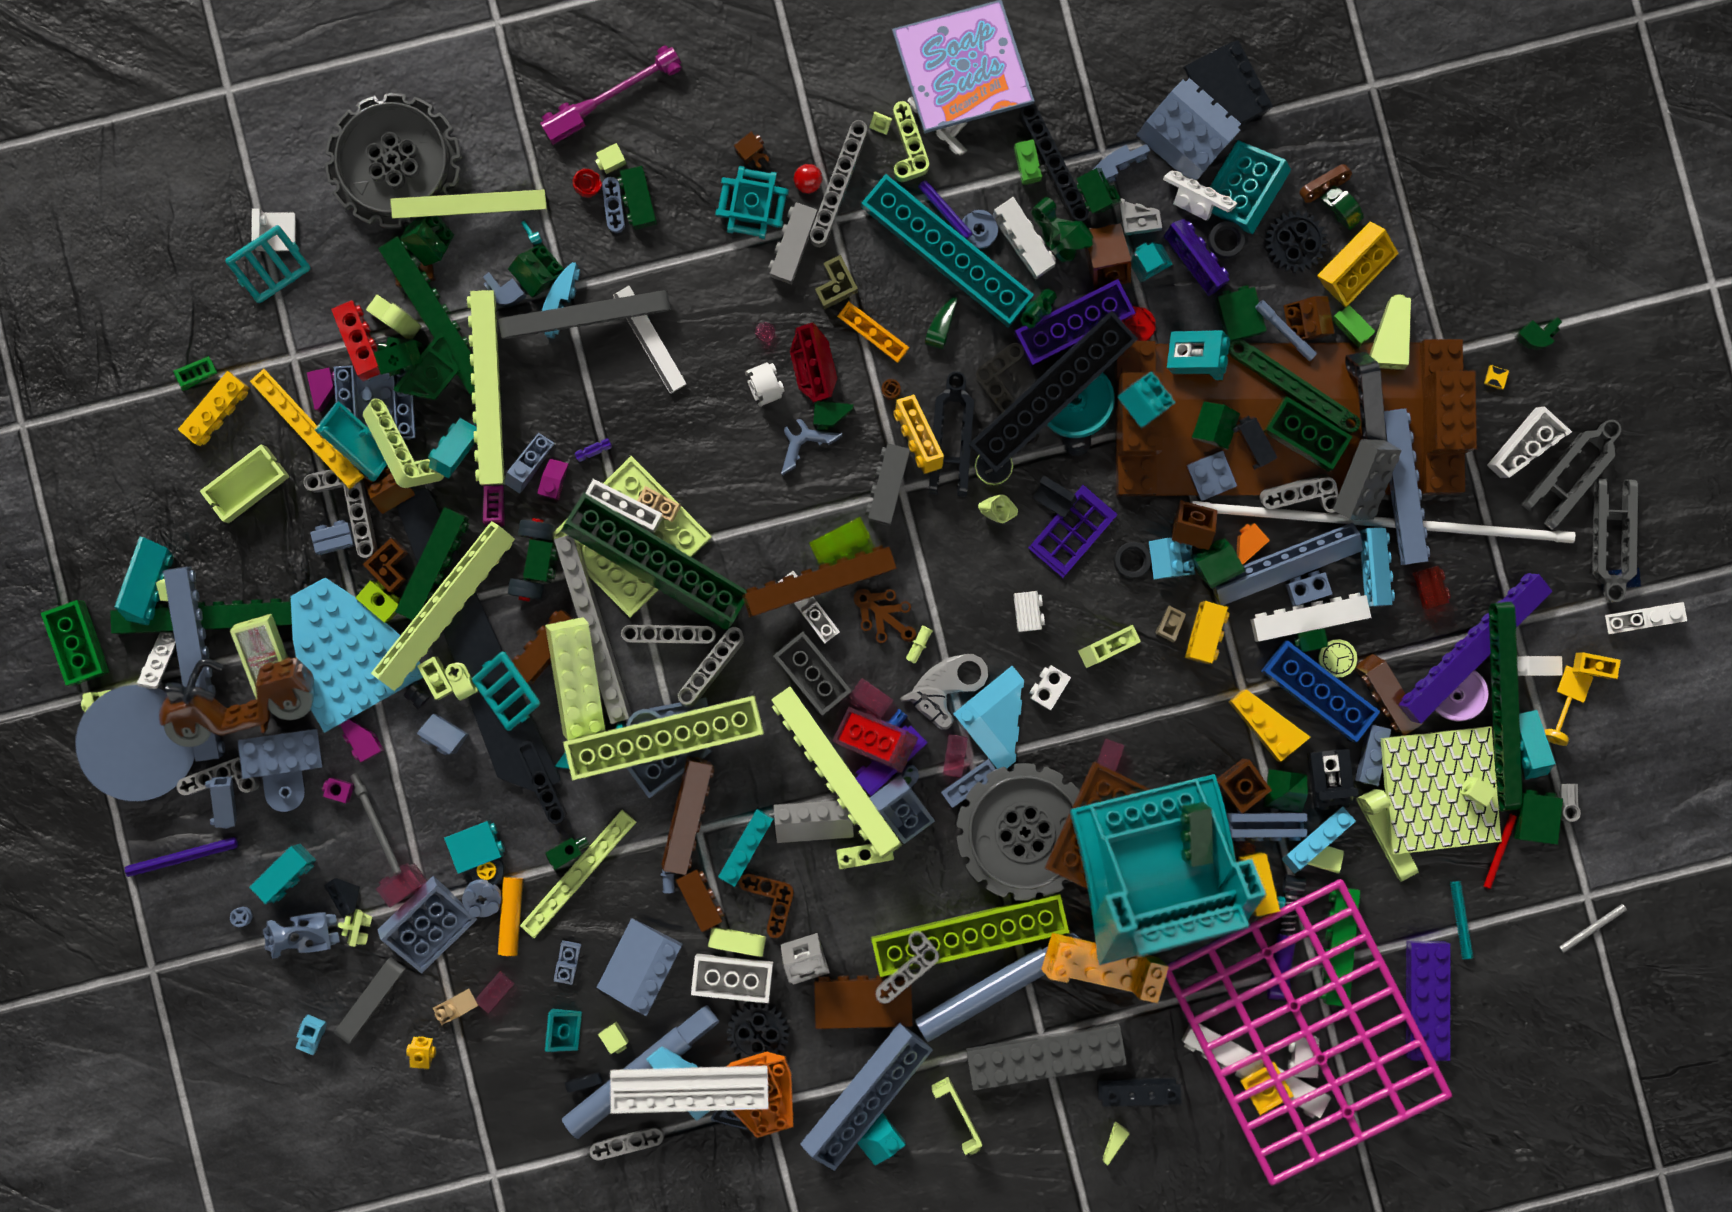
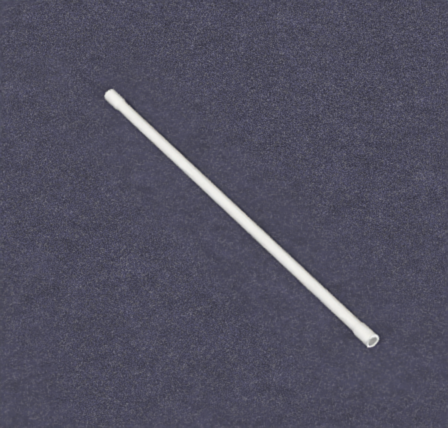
M1192 501L1193 504L1218 510V514L1341 524L1353 523L1354 525L1396 528L1394 518L1374 517V520H1349L1336 513L1267 509ZM1423 521V527H1426L1427 531L1549 540L1562 543L1575 542V532L1544 531Z

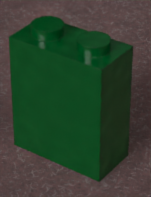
M1249 285L1238 288L1236 292L1231 293L1230 290L1219 293L1220 296L1215 301L1223 331L1229 337L1230 343L1236 339L1254 337L1267 331L1263 316L1255 309L1259 303L1255 287L1249 288Z
M1526 790V793H1522V807L1517 810L1514 839L1558 844L1563 798H1557L1556 793L1545 792V796L1538 795V791Z

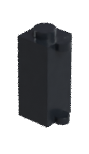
M1246 416L1239 420L1240 424L1232 430L1234 433L1239 431L1256 464L1252 466L1253 469L1262 467L1277 459L1278 457L1257 418Z

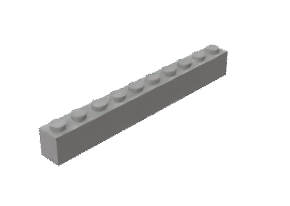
M568 535L554 539L578 618L584 617L589 623L597 681L610 723L613 724L629 719L632 713L579 542Z

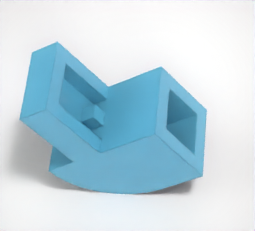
M308 1014L303 1019L297 1034L299 1040L296 1049L314 1055L321 1037L325 1033L327 1022Z

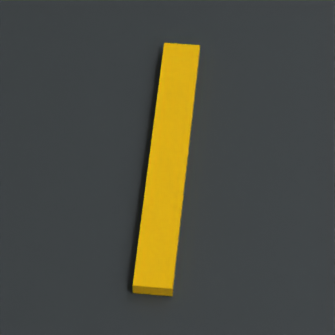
M265 369L250 380L253 386L349 489L353 488L364 478L361 472L346 457L315 431L317 425Z

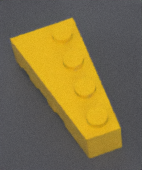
M1247 689L1242 690L1228 701L1276 761L1281 762L1310 738V736Z

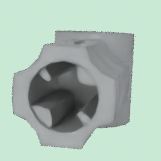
M1559 784L1560 798H1563L1561 820L1564 822L1576 821L1581 815L1578 807V784ZM1568 808H1570L1573 813L1571 818H1568L1566 816V810Z

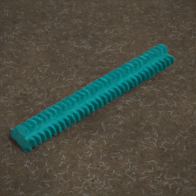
M1461 881L1450 882L1452 883L1450 887H1453L1451 892H1454L1452 893L1454 895L1452 899H1455L1453 904H1456L1454 905L1456 907L1454 911H1457L1455 913L1457 917L1455 918H1458L1456 923H1459L1457 924L1459 926L1457 930H1460L1458 935H1461L1459 936L1461 938L1459 942H1462L1460 947H1463L1461 948L1463 950L1461 954H1464L1462 959H1472L1474 957H1472L1473 950H1471L1472 945H1470L1471 938H1469L1470 933H1468L1469 926H1467L1468 921H1466L1467 914H1465L1466 909H1464L1465 902H1463L1464 897H1462Z

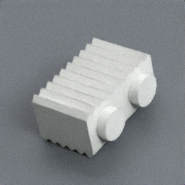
M1037 591L1013 594L1018 632L1041 630V625H1045L1044 614H1040L1039 606H1043L1042 596L1038 595Z

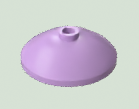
M1474 670L1435 711L1452 721H1466L1476 717L1482 712L1488 700V688L1485 680ZM1459 695L1460 699L1457 700L1453 696Z

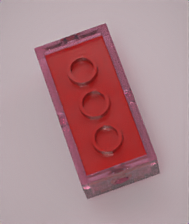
M848 707L832 742L846 750L902 773L918 737L907 730Z

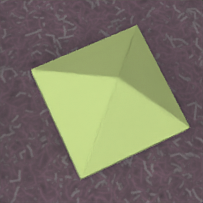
M874 112L869 128L887 135L892 118Z

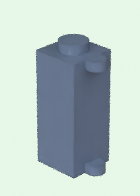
M232 776L214 777L212 780L206 781L205 787L210 788L214 818L210 819V824L215 825V828L235 826L237 813Z

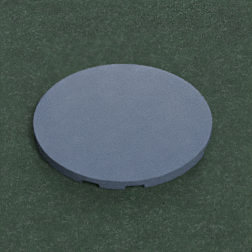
M138 685L119 687L100 696L84 713L76 733V755L84 775L103 793L126 801L150 800L162 796L175 788L179 780L187 775L195 758L194 748L180 746L171 741L165 733L164 725L159 724L160 708L168 697L166 691L159 688L139 687Z

